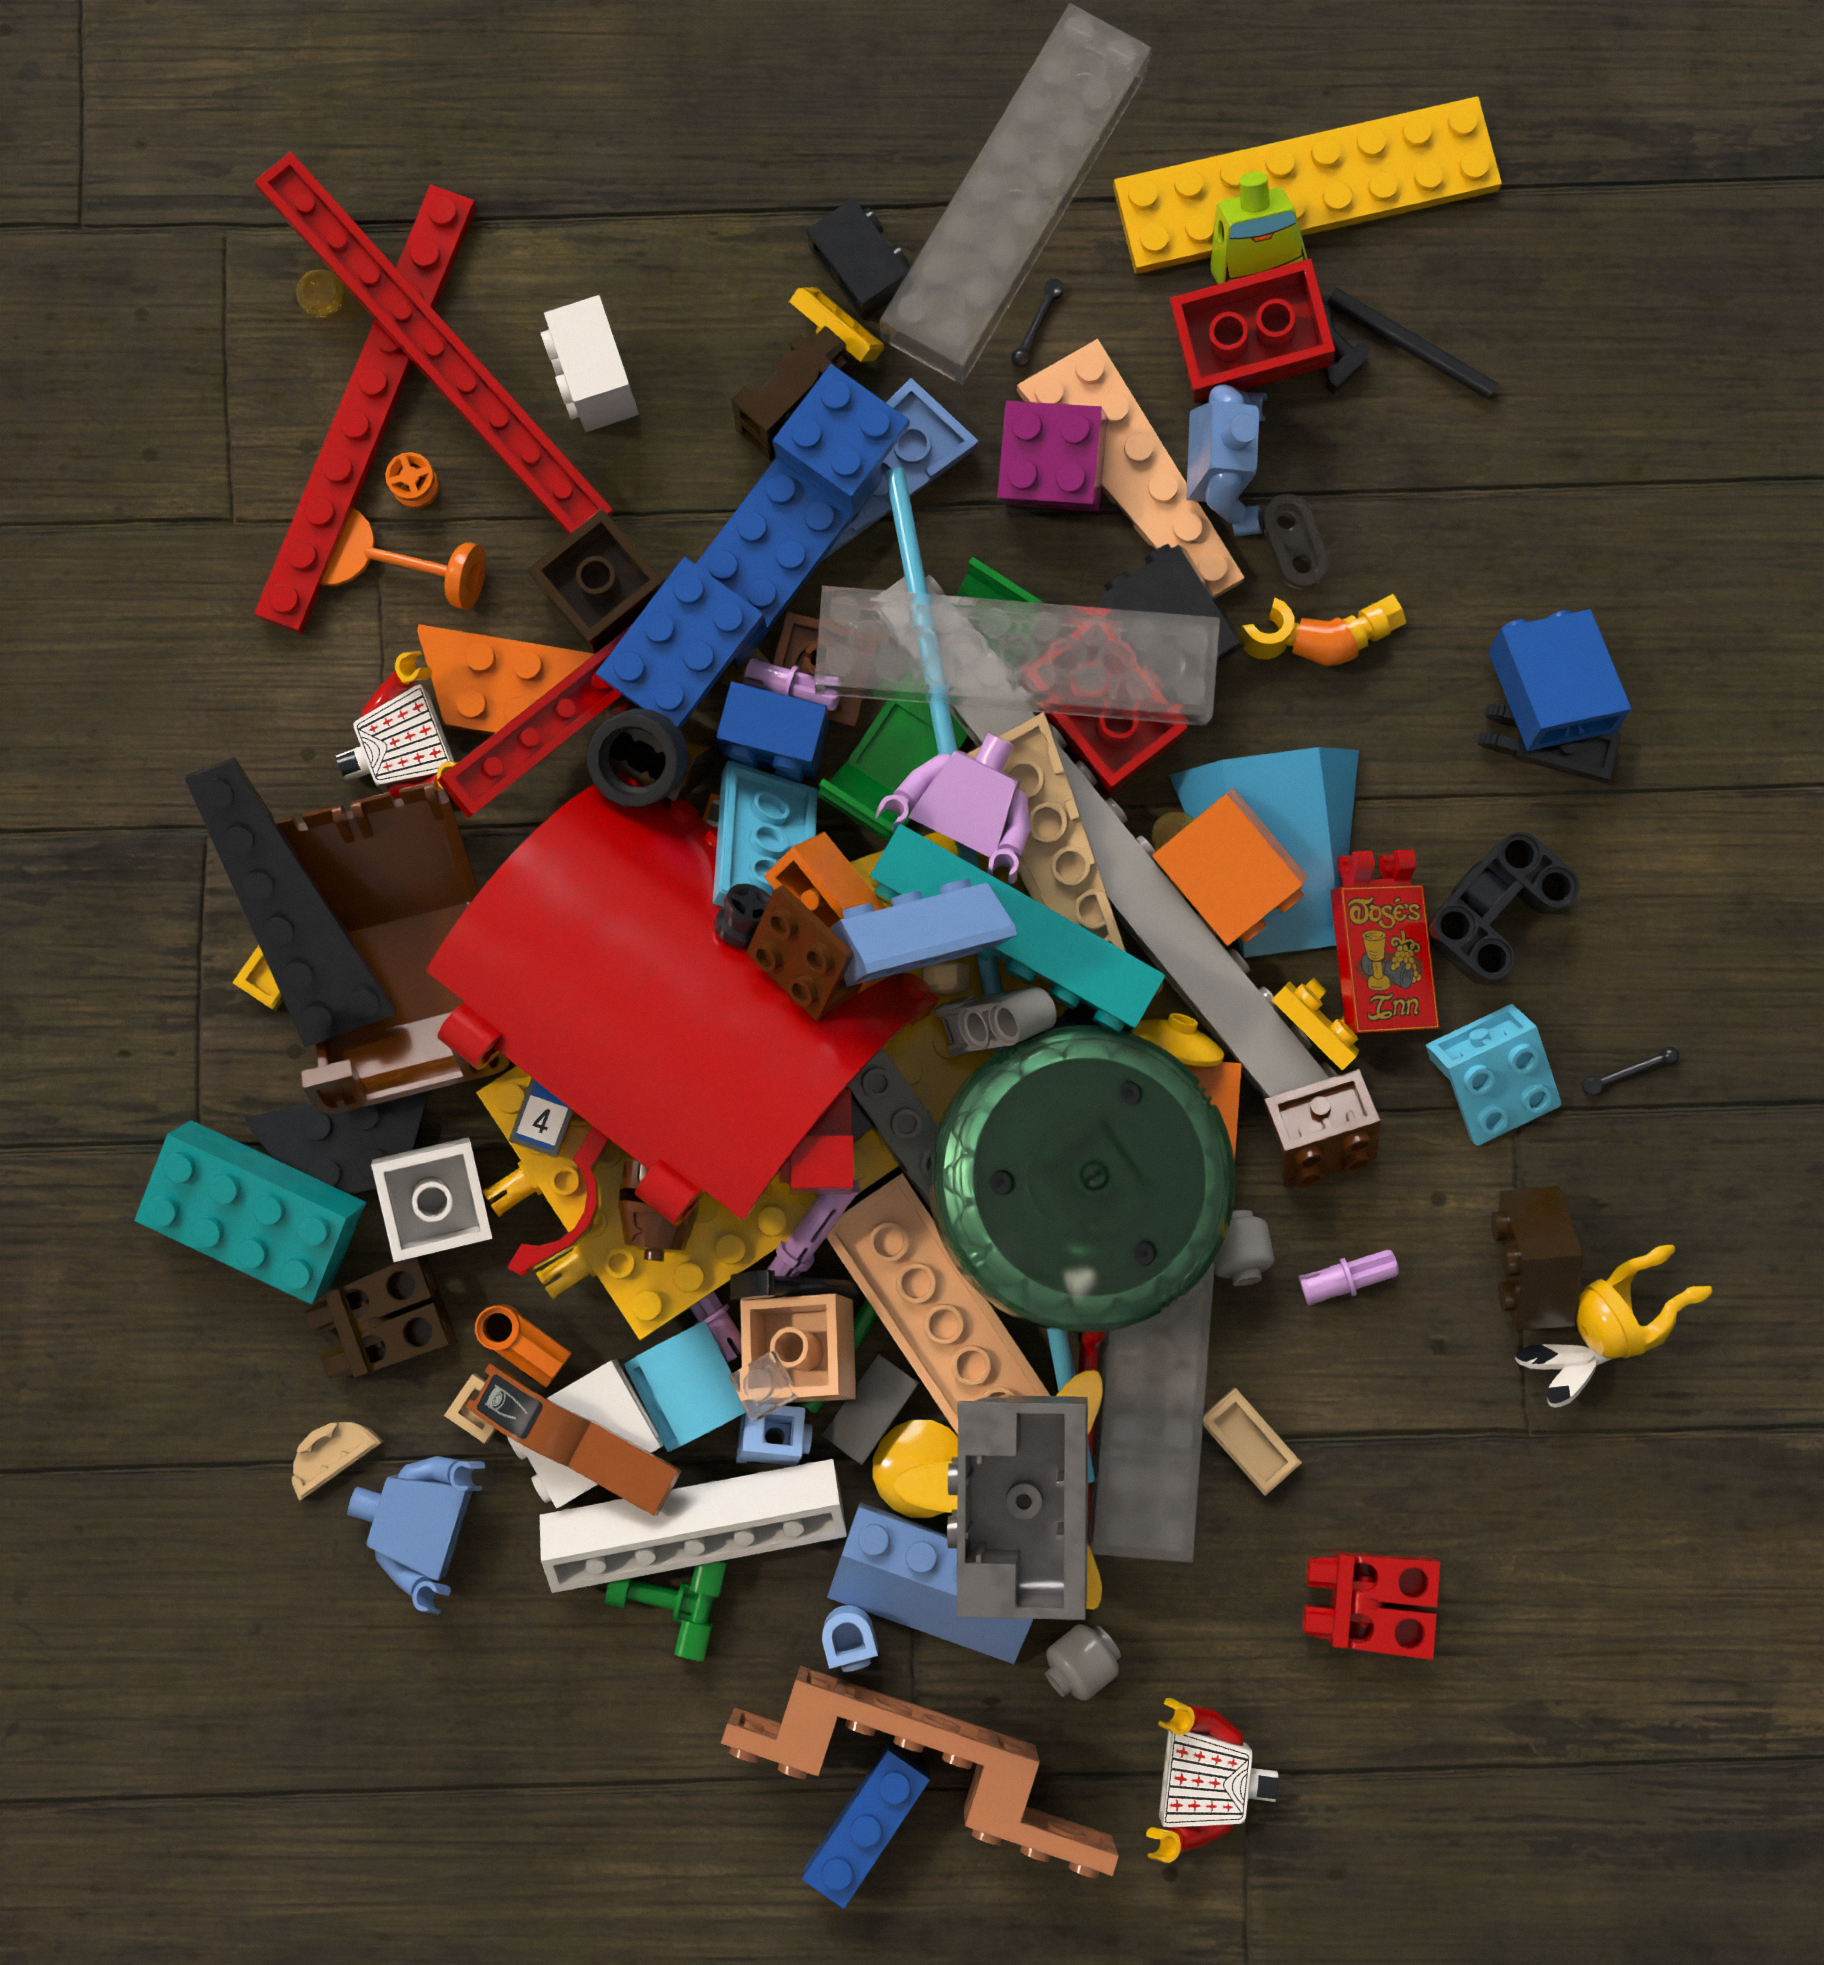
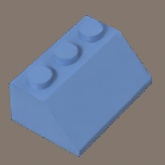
M967 878L940 886V895L923 899L921 891H914L896 896L891 899L893 907L874 911L872 903H867L842 911L844 919L839 920L830 928L854 954L844 974L846 987L992 950L1017 936L1015 925L988 883L971 887L970 879Z

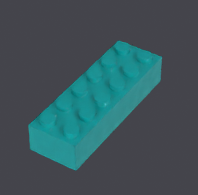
M899 824L869 876L871 885L876 888L874 893L877 898L889 907H893L892 898L914 891H921L923 899L940 895V886L957 880L969 878L971 887L988 883L1014 923L1017 936L992 950L973 955L987 961L992 954L1007 963L1004 972L1029 986L1034 979L1051 988L1049 995L1052 1000L1070 1010H1074L1078 1004L1095 1013L1091 1019L1094 1024L1114 1035L1120 1033L1122 1029L1129 1033L1136 1028L1166 976L902 824Z

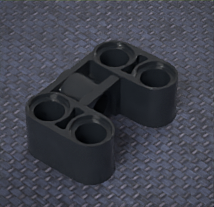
M1524 832L1512 833L1496 844L1481 861L1479 860L1451 890V895L1429 918L1427 923L1430 944L1469 980L1482 985L1493 983L1510 973L1514 966L1515 955L1511 945L1489 924L1515 895L1539 913L1551 914L1561 910L1572 903L1578 895V878L1565 863L1535 837ZM1508 846L1517 847L1524 853L1526 860L1523 868H1514L1506 861L1505 850ZM1544 878L1553 879L1560 885L1562 894L1559 901L1550 900L1544 895L1542 891ZM1449 916L1458 920L1462 928L1460 939L1452 940L1443 934L1441 930V920L1443 917ZM1480 949H1489L1497 956L1498 968L1494 973L1486 972L1480 967L1477 960Z

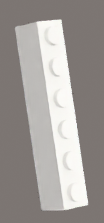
M833 1459L672 1489L658 1516L649 1514L625 1499L540 1515L541 1563L552 1593L847 1537L841 1490Z

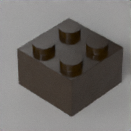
M603 508L527 569L535 584L594 654L631 626L664 584V580Z

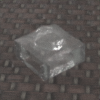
M770 1351L729 1375L750 1420L758 1421L798 1398V1394L786 1368L780 1360L778 1352Z

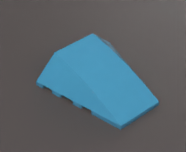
M1316 747L1216 761L1169 775L1170 782L1179 797L1188 824L1230 789L1234 788L1309 877L1304 885L1300 887L1305 895L1284 913H1281L1276 907L1264 916L1262 920L1267 926L1247 943L1244 944L1239 937L1236 939L1243 959L1336 947L1330 890L1342 887V879L1338 870V857L1349 855L1359 750Z

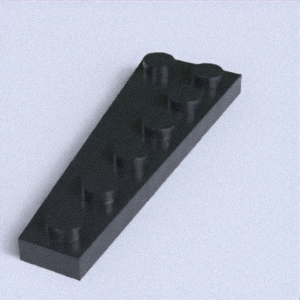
M233 757L187 774L185 781L304 1047L306 1048L396 1015L397 1007L367 959L362 958L349 938L350 933L341 919L336 918L323 898V892L314 878H310L297 858L296 850L283 830L275 824L272 813L237 759Z

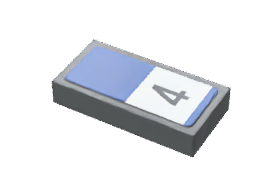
M531 1078L508 1141L557 1158L574 1111Z

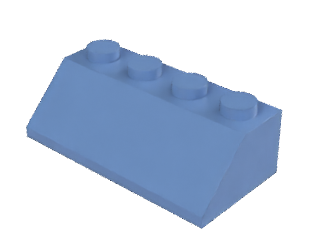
M859 1503L827 1598L846 1605L857 1606L868 1613L1014 1664L1033 1619L957 1617V1549L948 1548L947 1533L870 1505Z

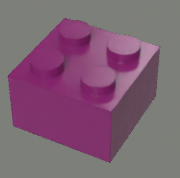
M1006 401L997 498L1005 506L1099 512L1108 416L1102 406Z

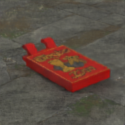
M1413 850L1393 851L1394 854L1380 855L1379 868L1383 879H1371L1375 868L1372 851H1354L1352 855L1338 857V870L1342 879V887L1330 890L1344 1020L1345 1024L1355 1035L1429 1031L1439 1028L1423 885H1411V878L1416 868V857Z

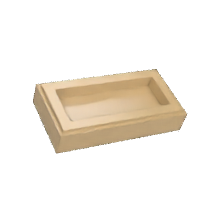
M1235 1387L1198 1419L1202 1426L1265 1496L1302 1463Z

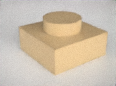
M472 1374L444 1416L485 1444L490 1440L496 1429L465 1408L469 1399H477L486 1382L477 1374Z

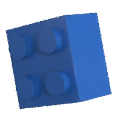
M731 682L716 736L723 757L730 758L729 761L757 769V766L774 769L776 770V776L794 782L803 783L804 777L816 780L830 728L827 706Z

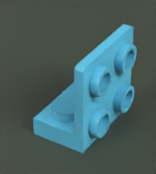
M1513 1004L1505 1006L1425 1045L1430 1060L1450 1080L1470 1140L1477 1146L1561 1106V1099L1537 1026Z

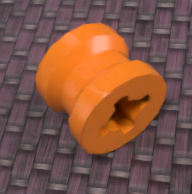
M413 452L402 453L394 457L388 464L385 473L386 483L397 501L403 506L411 509H420L430 505L436 499L440 489L439 479L428 460L422 455ZM420 478H421V479H422V480H421V483L419 484V486H418V488H417V485H416V484L419 482V480H420Z

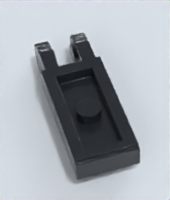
M1500 704L1487 705L1485 717L1497 723L1517 726L1510 707ZM1482 732L1479 736L1478 745L1494 752L1514 754L1513 758L1607 783L1611 779L1622 734L1614 732L1527 751L1520 732L1518 740L1493 732Z

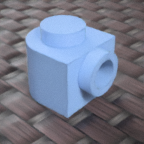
M843 1605L830 1612L825 1620L822 1633V1643L829 1669L841 1666L843 1672H849L870 1665V1658L878 1656L879 1647L872 1621L863 1609L853 1605Z

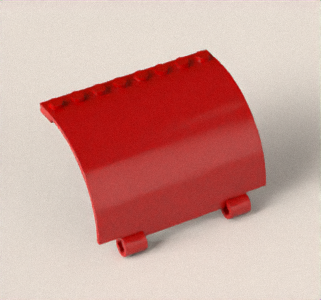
M617 773L625 783L631 786L645 787V785L626 775ZM593 784L553 813L510 855L469 904L437 950L425 971L464 1001L444 1021L437 1038L477 1070L487 1066L500 1052L645 1166L649 1171L637 1186L635 1195L675 1227L680 1225L690 1215L705 1191L743 1221L748 1217L767 1187L802 1140L852 1080L909 1024L913 1026L928 1016L939 1001V998L929 991V986L920 977L903 972L891 975L857 994L840 1007L816 1021L801 1006L796 1004L791 996L774 979L757 966L755 961L746 953L747 949L734 947L718 936L714 928V920L720 909L723 908L713 904L718 827L711 826L697 815V809L681 798L673 801L665 797L656 803L641 808L626 807L607 799Z

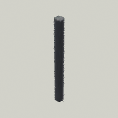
M1337 287L1327 301L1330 307L1488 400L1499 384Z

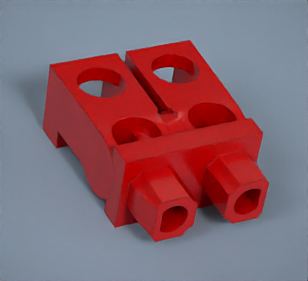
M1335 1550L1334 1557L1308 1558L1306 1585L1330 1588L1331 1600L1330 1607L1304 1605L1302 1631L1317 1638L1327 1639L1332 1647L1352 1648L1433 1660L1437 1614L1430 1608L1385 1605V1602L1437 1608L1440 1561L1434 1557L1393 1556Z

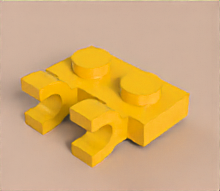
M1314 977L1306 985L1301 984L1298 988L1289 981L1273 997L1272 1001L1341 1070H1344L1357 1057L1360 1051L1354 1045L1358 1040L1357 1036L1345 1024L1344 1016L1332 1023L1319 1010L1323 1005L1320 999L1327 990Z

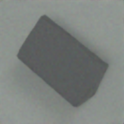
M878 1354L856 1386V1399L845 1401L822 1435L862 1465L919 1382Z

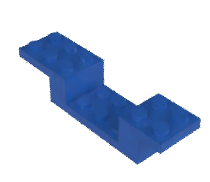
M830 364L772 440L776 459L697 563L694 564L685 556L597 670V677L640 709H652L668 717L680 730L731 663L739 670L880 485L882 482L881 463L910 426L909 419Z

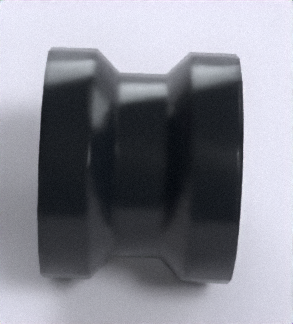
M736 884L731 887L724 899V907L720 909L714 920V928L718 936L734 947L747 949L771 896L763 889L751 884Z

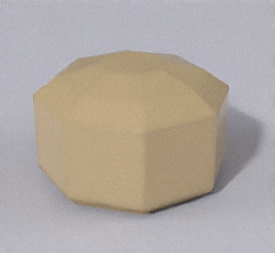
M941 962L922 968V980L927 983L932 994L939 996L956 995L964 992L969 987V966L958 962Z

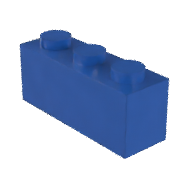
M889 1740L804 1866L802 1880L844 1909L930 1781V1769Z

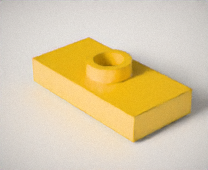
M817 287L798 288L789 302L818 326L815 330L817 334L824 326H827L846 343L847 351L860 362L875 361L885 348L880 340Z

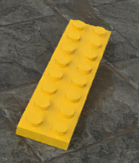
M1477 96L1114 179L1113 189L1134 273L1139 274L1211 257L1216 206L1221 200L1240 196L1239 178L1249 172H1263L1267 174L1269 189L1281 188L1284 190L1296 212L1302 236L1497 192L1502 182L1479 97Z

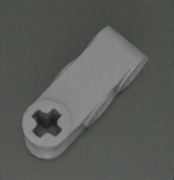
M1030 987L975 997V995L965 996L941 1004L933 1009L935 1016L942 1019L950 1043L946 1048L949 1056H957L976 1050L1012 1046L1052 1028L1056 1022L1057 1015L1052 998L1040 987Z

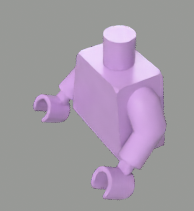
M988 732L976 758L960 750L954 751L951 755L938 754L914 769L893 795L886 796L881 800L875 818L878 819L881 813L886 810L895 812L898 818L891 830L896 831L899 824H904L908 810H912L908 818L989 857L988 874L993 876V871L997 867L1004 866L1009 868L1008 884L1015 883L1017 880L1018 860L1022 856L1031 832L1028 797L1019 789L1021 780L1002 771L1014 745Z

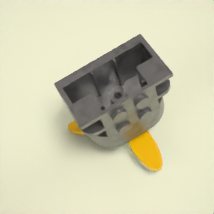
M1085 1370L1075 1375L1061 1388L1056 1396L1010 1395L1009 1397H985L975 1401H958V1457H952V1460L931 1462L911 1467L900 1474L893 1483V1489L897 1495L907 1503L920 1508L951 1513V1516H948L947 1545L948 1548L957 1549V1617L1085 1620L1086 1609H1095L1099 1606L1102 1596V1582L1096 1561L1087 1542L1088 1434L1095 1421L1103 1395V1382L1097 1370Z

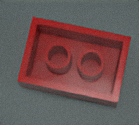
M1311 258L1170 298L1171 314L1194 403L1209 400L1211 390L1218 385L1226 384L1240 390H1246L1333 366L1335 348Z
M1097 615L1020 674L1018 686H1021L1035 703L1040 714L1043 712L1048 723L1052 724L1062 735L1067 748L1078 761H1082L1089 768L1097 780V785L1107 797L1181 741L1188 729L1186 724Z

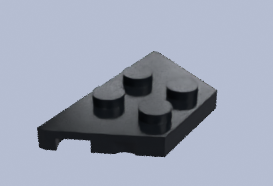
M433 1090L342 1113H324L317 1110L312 1103L253 1115L245 1117L247 1126L273 1159L350 1195L377 1190L371 1166L372 1159L414 1150L415 1145L419 1142L424 1123L421 1122L429 1094L432 1095Z

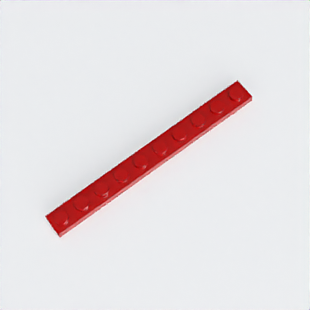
M291 151L254 181L258 191L568 535L602 508L609 517L613 514V509Z
M430 184L396 269L435 311L477 207L474 200ZM375 320L254 612L258 619L302 635L321 591V581L350 513L357 503L413 365L411 359Z

